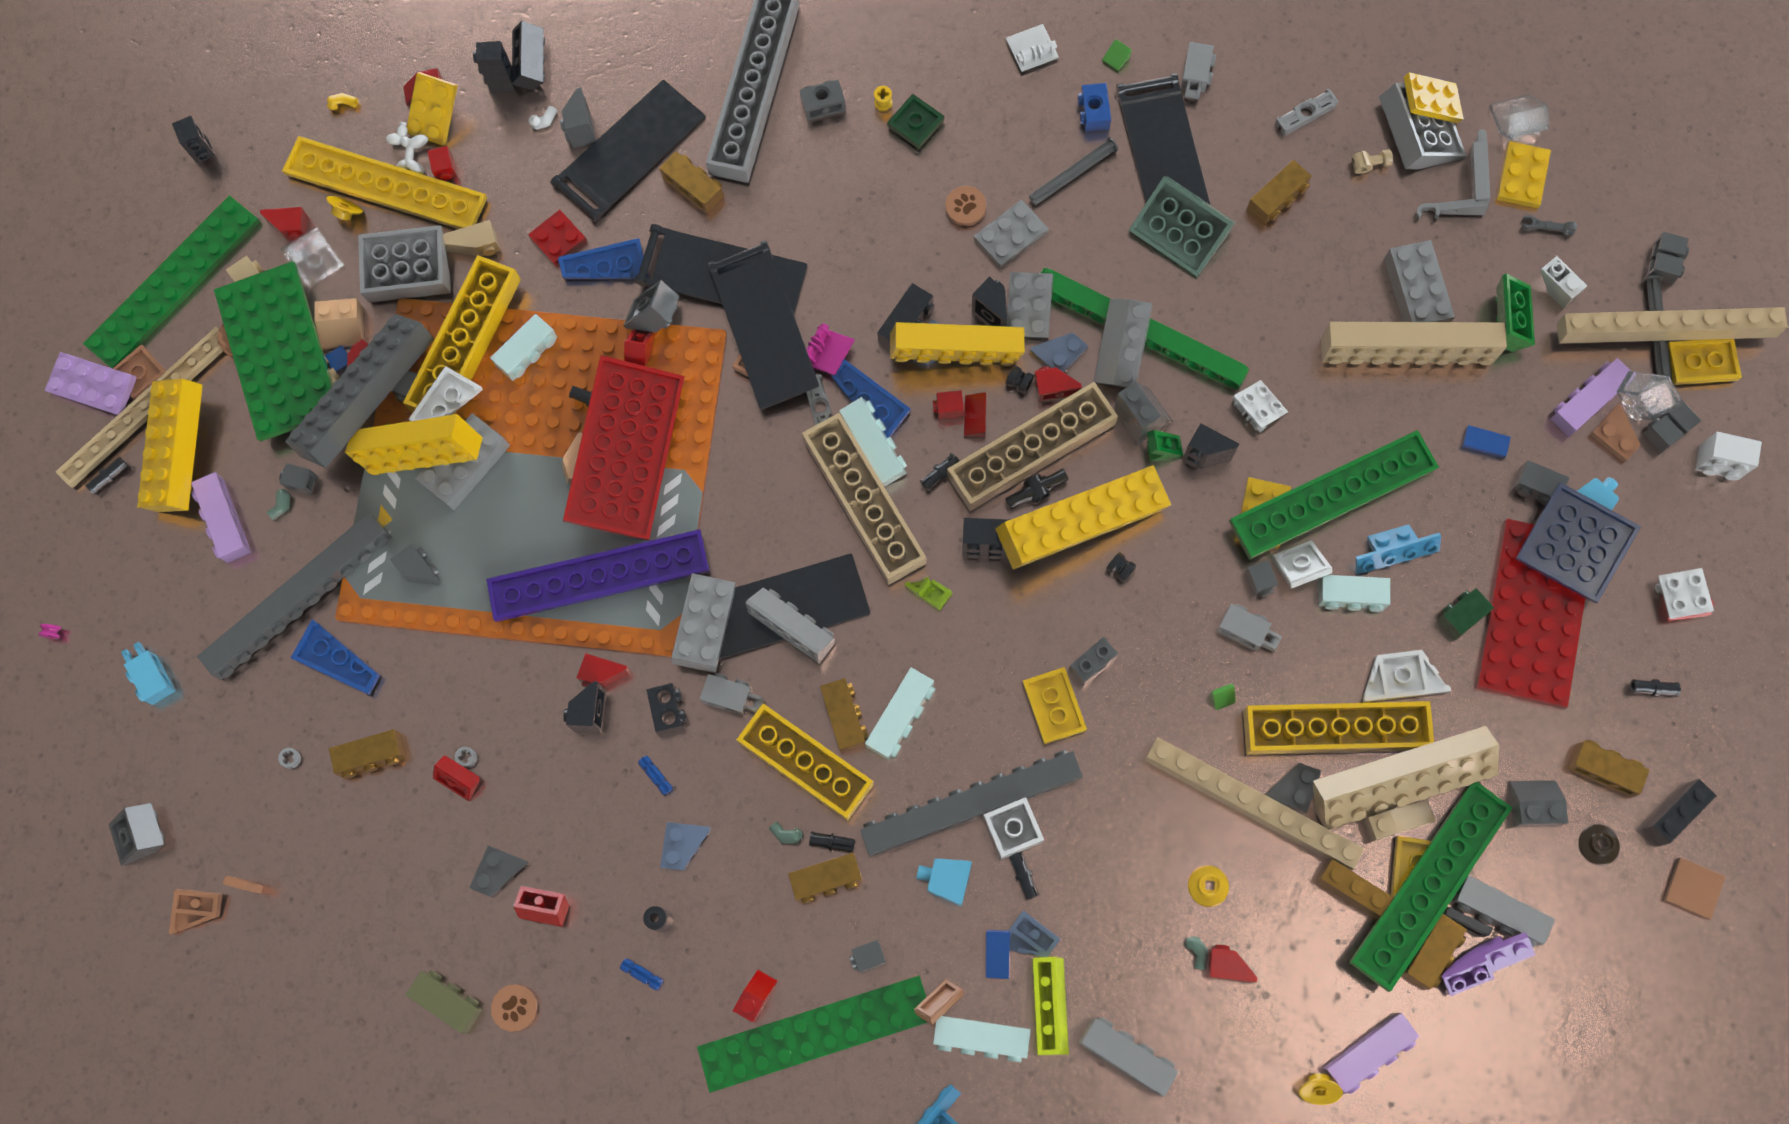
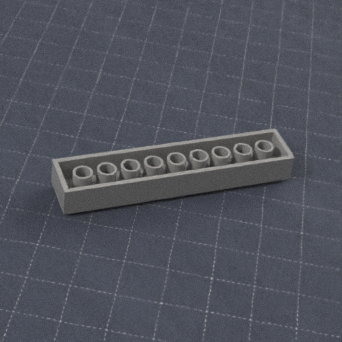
M799 0L753 1L706 160L709 175L749 183L800 6Z

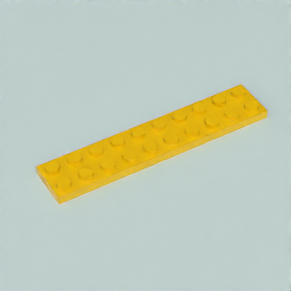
M298 136L282 170L287 176L456 229L476 224L487 200V196L484 193Z

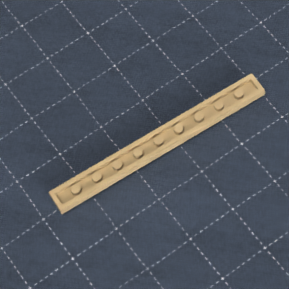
M217 327L213 328L156 381L181 378L191 381L223 352L217 340L219 329ZM152 385L55 471L70 487L74 488L148 420Z

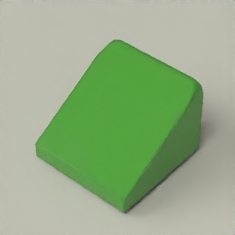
M1115 39L1102 61L1119 72L1131 57L1132 50Z
M1233 684L1215 689L1210 693L1209 697L1215 710L1222 709L1236 702Z

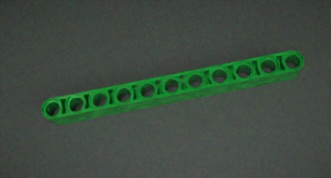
M1042 269L1040 273L1053 274V301L1105 326L1110 302L1109 297L1052 269ZM1150 318L1145 342L1146 347L1229 388L1240 389L1249 372V368L1246 365Z

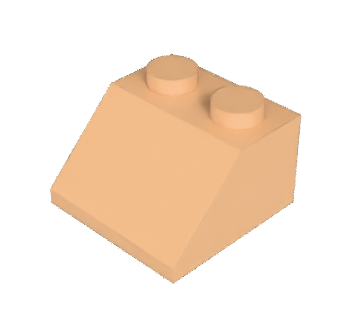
M357 298L315 302V325L322 350L336 349L340 345L343 348H351L361 339L364 340V307Z

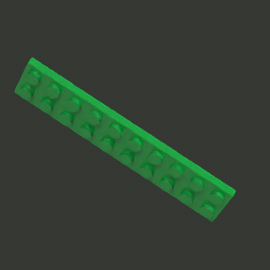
M229 195L85 340L83 345L110 368L115 367L138 348L261 221Z
M1416 430L1231 518L1229 523L1248 558L1251 559L1437 470L1439 466L1420 432Z
M1479 782L1469 785L1349 963L1384 990L1391 992L1513 807Z
M920 975L697 1046L709 1093L929 1023L917 1016L914 1010L926 998Z

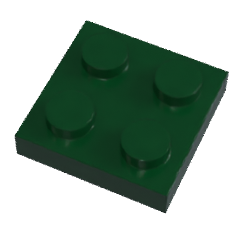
M912 93L889 119L887 127L920 149L942 124L945 116Z

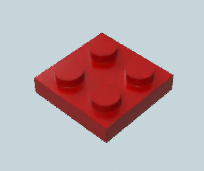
M560 209L528 234L533 243L554 266L559 264L558 257L571 254L587 241L586 237Z

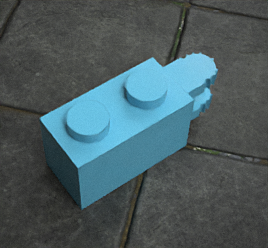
M137 642L133 644L138 654L137 657L133 658L132 653L127 649L121 652L126 662L124 664L127 670L125 674L132 684L134 683L137 689L135 694L138 699L154 705L176 690L157 655L148 650L146 651L143 645Z

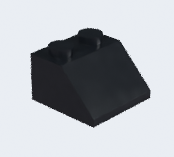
M988 277L972 294V312L989 326H1007L1005 287L1000 281H994L991 277Z
M1200 423L1187 446L1183 459L1186 460L1188 465L1201 469L1230 462L1239 443Z
M593 681L568 702V709L565 708L563 720L574 732L601 734L606 690L598 682Z

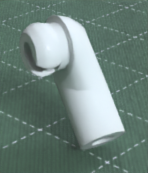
M548 106L544 116L532 115L529 118V124L537 130L550 126L557 113V109Z

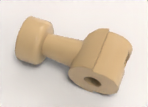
M1390 149L1382 150L1380 155L1369 156L1366 151L1353 154L1351 160L1355 173L1364 174L1371 171L1373 166L1381 164L1383 167L1392 166L1393 155Z

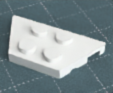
M1422 650L1382 654L1375 657L1362 700L1363 703L1443 694L1451 692V688L1443 682L1438 675L1439 672L1429 663L1428 657Z

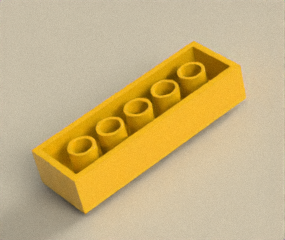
M896 322L890 333V359H896L897 362H907L909 359L917 360L919 363L938 360V363L941 364L959 361L960 364L980 362L981 365H992L993 362H998L1003 366H1011L1025 353L1024 327Z
M182 378L152 382L137 508L155 512L188 511L202 384Z
M458 414L358 429L348 441L345 453L354 462L366 469L369 474L379 475L382 473H395L396 471L424 467L430 468L431 466L477 460L483 437Z
M764 703L736 739L745 749L846 821H849L874 785L873 780Z

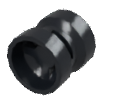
M1015 365L1009 373L1005 384L1010 387L1015 386L1018 388V391L1025 394L1034 379V375L1029 372H1023L1020 367Z
M1118 552L1106 569L1111 573H1116L1118 579L1124 582L1137 565L1132 561H1127L1125 555Z

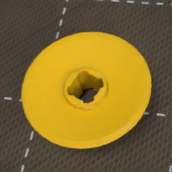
M336 196L326 197L328 204L332 206L331 214L339 219L349 221L353 214L358 215L363 212L360 206L347 199Z
M1205 865L1195 869L1190 875L1188 891L1192 899L1199 905L1214 907L1226 899L1229 892V882L1224 872L1219 868ZM1206 881L1213 882V890L1205 888Z
M1314 1074L1301 1086L1299 1095L1308 1103L1329 1105L1339 1101L1343 1096V1091L1337 1083L1332 1081L1330 1076Z

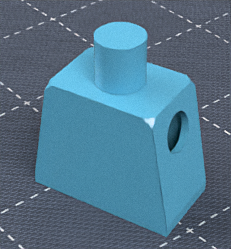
M1607 477L1603 483L1599 479L1594 478L1577 490V492L1610 510H1613L1619 500V497L1613 492L1618 487V483L1611 477Z
M935 859L933 868L919 865L916 879L929 882L927 892L962 906L972 862Z

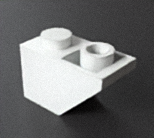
M1558 256L1540 270L1548 294L1563 309L1574 301L1587 287Z

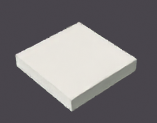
M1312 540L1271 555L1272 562L1291 589L1332 573V567Z

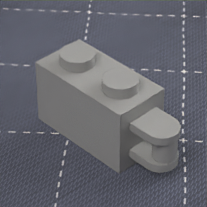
M1189 42L1181 88L1186 89L1185 98L1199 100L1200 92H1205L1207 84L1211 85L1213 72L1209 71L1210 66L1214 67L1216 54H1213V45Z
M1230 604L1216 631L1255 651L1263 647L1275 652L1282 639V636L1269 630L1272 623L1268 622L1266 617L1260 614L1253 615L1247 612V608L1240 604ZM1266 636L1271 638L1270 642L1264 640Z
M715 673V675L708 674L700 696L702 703L742 716L745 715L746 710L756 713L763 704L764 698L752 694L753 691L748 686L749 683L736 679L735 682L727 680L728 677L720 673ZM750 699L755 700L753 707L748 706Z

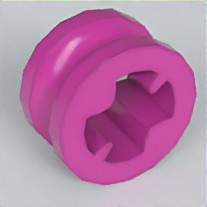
M40 624L42 631L38 633V636L59 639L58 631H61L60 626Z

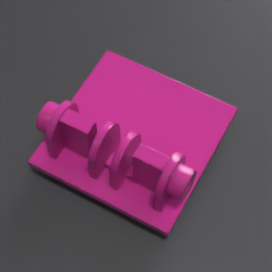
M822 323L821 326L818 325V330L815 336L811 337L812 341L808 342L806 350L813 368L835 375L855 339L828 330L829 326Z

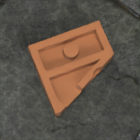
M1619 403L1590 434V436L1622 462H1626L1641 445Z
M175 889L169 934L178 933L219 917L223 893Z

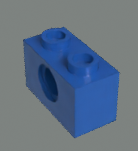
M1107 83L1082 85L1081 93H1078L1077 100L1078 106H1082L1080 123L1084 124L1085 132L1110 130L1111 113Z

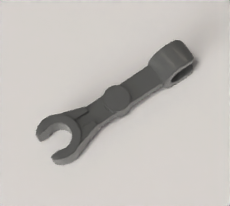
M1526 215L1522 219V221H1528L1531 224H1523L1521 227L1523 231L1545 229L1546 231H1561L1563 234L1570 236L1574 235L1577 230L1576 222H1566L1563 224L1541 221L1531 215Z

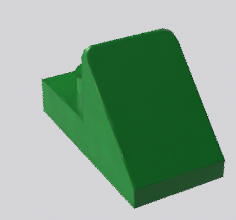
M1158 430L1147 432V446L1151 461L1184 456L1179 435Z

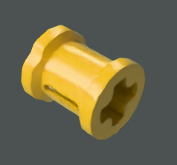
M879 86L874 91L875 108L880 112H887L892 108V91L889 87Z

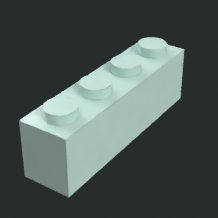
M861 397L839 410L884 486L907 474L905 470L907 464L901 455L897 456L894 449L897 447L892 438H887L883 432L886 428L880 418L878 420L875 418L873 413L876 410L870 400L866 402Z
M911 667L865 743L866 748L887 760H890L891 756L896 757L901 749V745H899L901 739L908 737L913 728L910 724L914 718L918 719L924 710L922 704L925 699L930 700L936 688L933 687L934 680Z
M941 1016L936 1021L933 1044L938 1045L937 1050L951 1052L952 1047L961 1048L962 1054L975 1055V1051L984 1052V1057L998 1059V1054L1008 1055V1061L1021 1062L1022 1058H1027L1031 1029Z

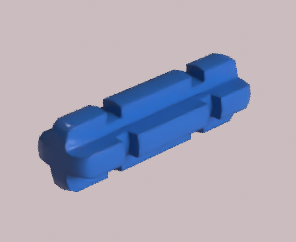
M648 756L642 757L638 761L639 766L646 770L647 776L656 787L658 786L659 791L663 795L668 794L673 787L668 781H665L666 778L658 768L652 765L653 762Z
M625 958L620 965V970L630 973V976L644 984H649L650 988L658 990L663 982L661 978L653 976V973L638 964L634 965L633 961Z

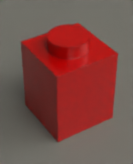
M448 146L427 151L431 171L436 179L448 181L451 178L457 177L453 155Z
M962 390L936 393V400L932 402L933 412L938 413V420L964 418Z

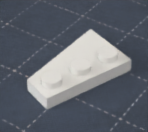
M445 366L409 420L415 421L452 415L480 393L483 388Z

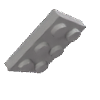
M1021 199L974 235V240L1001 269L1048 233L1049 228Z
M1010 272L1007 327H1024V337L1049 338L1053 274Z

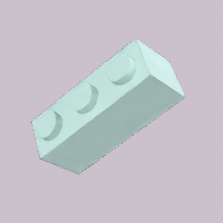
M535 314L490 359L499 370L510 380L514 381L524 374L526 368L531 363H535L540 358L541 353L546 348L552 347L558 337L554 330Z
M1326 575L1318 580V606H1325V609L1335 610L1339 607H1347V610L1358 611L1361 608H1370L1372 612H1382L1390 605V578Z

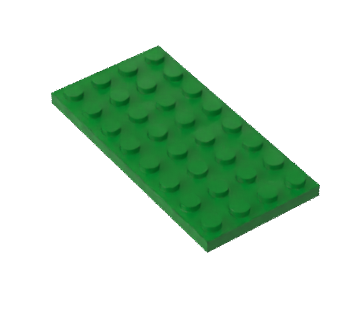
M294 261L213 289L256 438L260 442L296 429L304 420V417L318 404L319 399L325 396L333 385L297 265Z

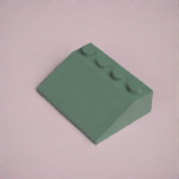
M1164 176L1129 228V231L1198 277L1237 222L1168 176Z

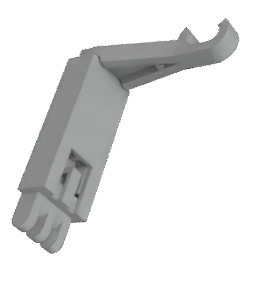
M1484 129L1478 131L1476 142H1473L1470 152L1472 199L1421 204L1416 212L1418 220L1422 217V211H1434L1436 219L1439 218L1440 214L1485 215L1490 201L1487 132Z

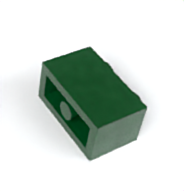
M1477 588L1472 592L1464 591L1457 597L1459 602L1455 606L1450 603L1440 611L1443 615L1438 621L1455 640L1494 609L1493 605Z

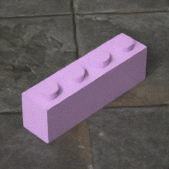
M1618 358L1612 363L1607 361L1598 369L1601 373L1597 377L1592 374L1583 383L1585 387L1582 390L1577 388L1568 396L1571 399L1568 403L1565 404L1562 401L1553 410L1556 414L1550 420L1568 437L1575 433L1636 377Z
M214 472L191 482L194 489L191 493L194 500L200 505L201 509L198 511L202 520L206 521L207 528L205 530L215 545L212 547L215 556L229 563L252 553L224 478Z
M1395 1013L1325 1066L1323 1071L1332 1078L1333 1082L1341 1087L1344 1094L1348 1092L1350 1095L1361 1087L1359 1083L1365 1078L1370 1080L1379 1073L1378 1068L1383 1064L1388 1066L1398 1059L1396 1055L1400 1051L1404 1050L1407 1052L1416 1045L1415 1040L1420 1036L1402 1013Z

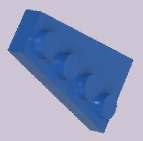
M639 238L561 256L558 257L563 279L635 280L644 254Z
M845 359L836 374L831 375L852 402L861 397L866 402L870 400L876 410L873 413L877 420L880 418L886 428L883 432L887 438L893 435L911 412V408Z
M313 619L291 656V659L368 695L371 694L380 677L377 672Z

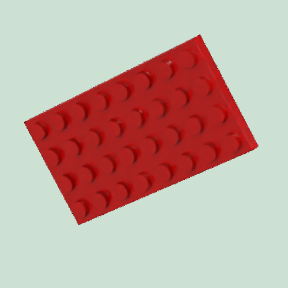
M600 355L562 522L649 541L685 376Z
M1507 518L1504 521L1490 601L1494 609L1488 613L1475 688L1566 709L1569 704L1585 598L1515 559L1534 524Z

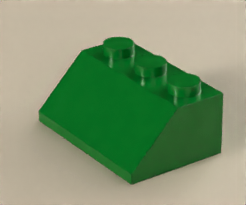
M1507 273L1503 274L1496 287L1497 323H1505L1506 350L1515 352L1535 345L1531 285Z

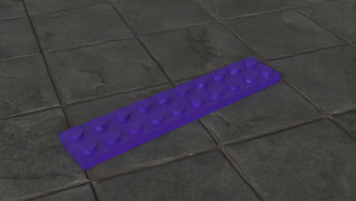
M699 529L488 578L486 581L493 620L499 622L691 577L692 573L701 575L709 573L710 570L702 533Z

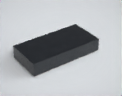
M1447 907L1443 913L1478 936H1490L1492 932V927L1453 908Z

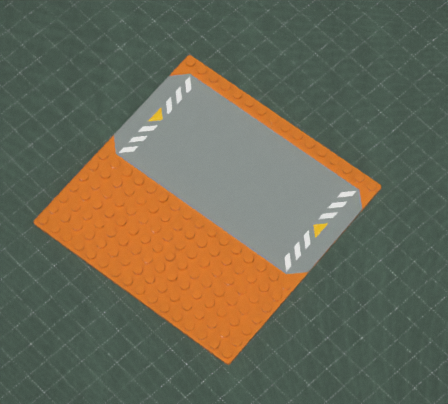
M399 299L395 314L421 322L435 339L453 303ZM506 309L471 380L481 386L483 390L459 408L455 414H458L465 421L473 413L501 435L511 446L455 511L415 479L424 468L396 471L395 473H382L379 475L369 474L364 469L353 525L370 512L392 537L384 547L378 548L372 553L366 562L360 563L354 568L352 574L342 579L335 614L336 620L340 622L672 657L691 577L499 622L493 620L486 581L488 578L647 542L637 538L562 522L571 483L567 484L561 463L576 435L581 432L583 433L588 411L585 403L569 398V393L573 385L586 391H592L600 355L624 361V342L633 330L626 329L623 326L625 320ZM537 314L554 330L558 338L552 347L546 348L541 353L540 358L535 363H531L526 368L521 377L512 381L494 365L490 357L531 317ZM670 324L666 329L662 328L655 333L651 358L647 367L685 377L649 541L698 530L727 333L723 329ZM433 342L409 371L418 374ZM391 391L376 408L373 427L409 422L413 412H410L403 403L395 399L396 396ZM410 544H413L417 549L421 547L428 556L425 559L429 565L433 563L441 573L438 575V578L442 583L436 585L409 582L400 574L390 559Z

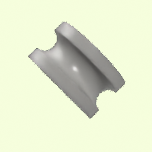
M461 747L455 753V761L465 768H470L476 763L477 754L469 747ZM465 752L469 755L471 754L467 763L463 760L461 761Z
M285 748L278 755L280 765L287 769L295 768L301 760L299 752L293 748ZM294 753L292 757L294 761L292 763L287 762L286 764L287 759L285 756Z

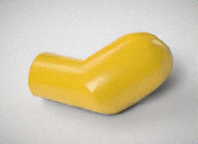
M344 93L329 96L326 100L328 102L327 108L331 110H337L338 104H345L354 108L358 105V98Z

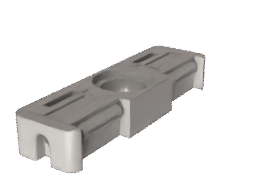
M1326 89L1323 94L1295 106L1292 111L1280 118L1278 116L1275 125L1277 128L1281 127L1280 132L1286 136L1335 109L1338 100L1330 89ZM1307 108L1312 112V115L1304 116L1301 110Z
M821 374L816 375L819 387L807 391L815 425L832 416L823 382L820 381L823 380ZM817 403H824L826 410L819 413L815 411L814 407Z

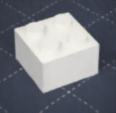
M1716 432L1699 445L1695 470L1703 471L1706 475L1725 476L1728 480H1739L1758 467L1762 442Z
M1026 797L983 815L1000 860L1039 845L1044 841Z

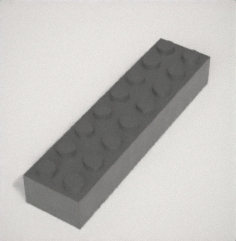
M394 314L393 317L388 319L380 332L375 334L368 346L360 352L356 360L346 368L343 375L333 383L325 396L319 399L318 404L304 417V420L291 432L285 442L301 458L326 468L435 340L421 322Z

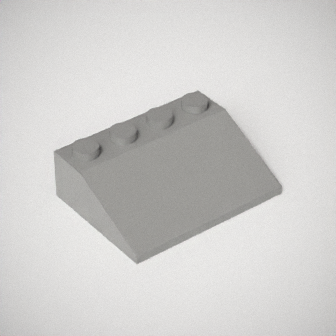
M1395 83L1379 96L1405 169H1423L1467 157L1455 123L1410 113L1405 83Z
M441 225L358 235L360 294L368 302L451 293L450 272Z

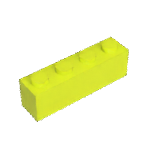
M1033 958L1038 1055H1069L1064 958Z

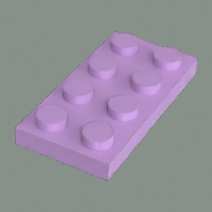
M60 352L45 391L118 415L125 409L137 377Z

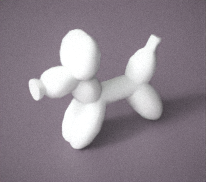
M400 122L397 134L392 133L386 137V141L393 146L401 144L406 148L405 159L399 161L396 166L424 174L423 167L413 160L414 149L421 148L427 144L428 137L417 135L410 139L407 137V123Z

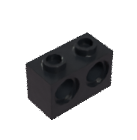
M192 116L172 123L179 143L196 163L206 161L215 155L207 134Z
M673 683L646 689L655 732L660 736L685 730L684 723L687 722L684 709L681 710L679 702L682 701L680 689H676ZM663 694H671V698L667 703L660 702ZM668 715H675L674 723L670 725L665 724V718Z

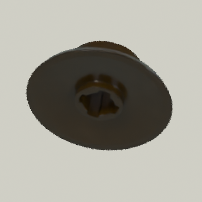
M1593 824L1586 827L1579 836V850L1588 862L1603 866L1612 863L1618 857L1620 842L1615 832L1609 827ZM1598 840L1603 841L1605 848H1600Z

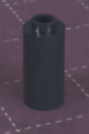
M652 906L645 911L643 921L647 928L663 933L672 927L673 916L669 911L661 907Z

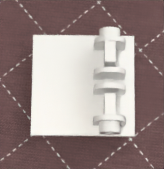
M1043 24L1006 38L1021 72L1059 58L1055 50L1057 44L1055 40H1050Z
M1261 380L1233 396V405L1242 413V416L1249 415L1246 420L1252 419L1249 423L1254 427L1255 431L1262 432L1268 424L1288 413L1281 402Z
M1702 568L1658 576L1659 583L1655 585V590L1657 593L1663 594L1669 619L1714 611Z

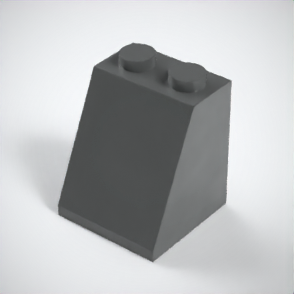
M1135 382L1118 393L1114 411L1137 445L1148 439L1147 432L1152 430L1160 431L1173 423L1172 418L1149 387Z

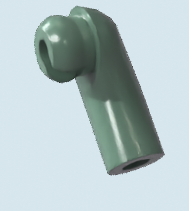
M279 489L276 492V505L267 511L272 520H275L289 510L290 494L287 490Z
M777 821L769 827V830L782 844H796L803 837V832L799 828L784 830Z
M1197 936L1188 937L1185 945L1187 949L1193 950L1196 954L1195 969L1206 970L1208 948L1201 938Z

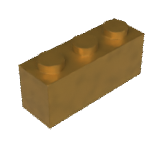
M675 151L659 168L663 179L707 214L724 197L721 183L715 178H709L706 171L700 166H694L690 158L685 154L681 155Z
M1293 159L1250 199L1247 209L1264 225L1270 220H1276L1285 206L1287 208L1290 207L1299 193L1302 195L1308 190L1312 175Z
M846 678L821 685L820 689L840 753L864 746L866 743L865 739L869 737L865 725L860 726L858 720L859 717H862L859 705H854L851 698L855 696L852 683L847 684Z
M395 729L328 748L333 772L343 779L352 778L360 771H375L378 769V766L384 764L386 766L396 765L400 763L399 760L406 758L401 733Z
M1584 740L1576 745L1568 769L1630 797L1641 795L1650 769L1643 767L1644 764L1634 759H1625L1621 757V753L1610 749L1607 751L1599 747L1600 744L1592 740Z
M854 852L788 873L795 900L797 902L801 901L802 904L814 901V896L823 894L824 897L837 893L836 889L845 887L846 890L859 886L858 882L863 881Z
M1334 859L1326 862L1316 879V882L1375 919H1378L1384 913L1394 898Z
M1442 914L1403 975L1425 990L1432 989L1433 987L1436 988L1442 980V971L1444 968H1448L1454 960L1452 954L1455 949H1459L1465 942L1466 937L1464 934L1467 929Z

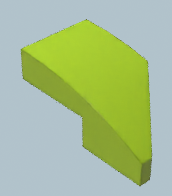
M929 577L923 578L921 581L912 583L909 581L904 584L907 589L939 611L953 594L950 589L935 580H930Z

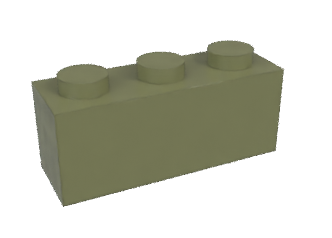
M421 971L405 995L461 1034H467L483 1010L478 1006L480 1002L470 995H467V997L459 993L461 989L450 982L447 985L442 982V976L435 971Z

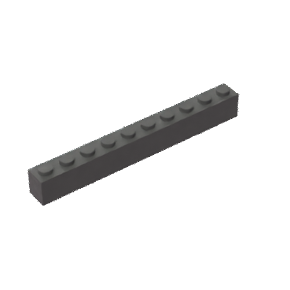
M369 512L197 656L212 676L220 680L230 676L237 666L247 662L255 651L265 647L274 635L284 631L286 625L292 620L298 619L309 606L316 604L323 594L334 589L342 578L352 574L354 568L360 563L366 562L378 548L384 547L392 536L379 520Z
M1067 750L1055 753V758L1046 760V758L1038 759L1033 762L1034 765L1031 767L1019 766L1012 769V774L1006 776L1003 773L991 777L992 781L985 784L979 781L971 784L970 789L963 792L961 789L949 792V797L940 799V796L928 800V804L925 806L913 805L906 808V813L900 815L897 812L891 813L884 817V821L877 823L876 820L863 824L864 828L860 829L869 857L979 818L986 813L1025 797L1028 800L1082 780L1083 774L1074 751L1069 753Z

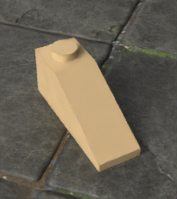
M490 220L443 234L446 252L473 256H490L497 251H501L495 229Z
M1428 800L1362 820L1370 843L1436 822Z

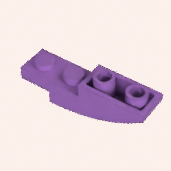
M1526 932L1504 941L1498 936L1466 953L1444 972L1442 978L1449 995L1453 996L1495 979L1493 972L1535 956V952Z

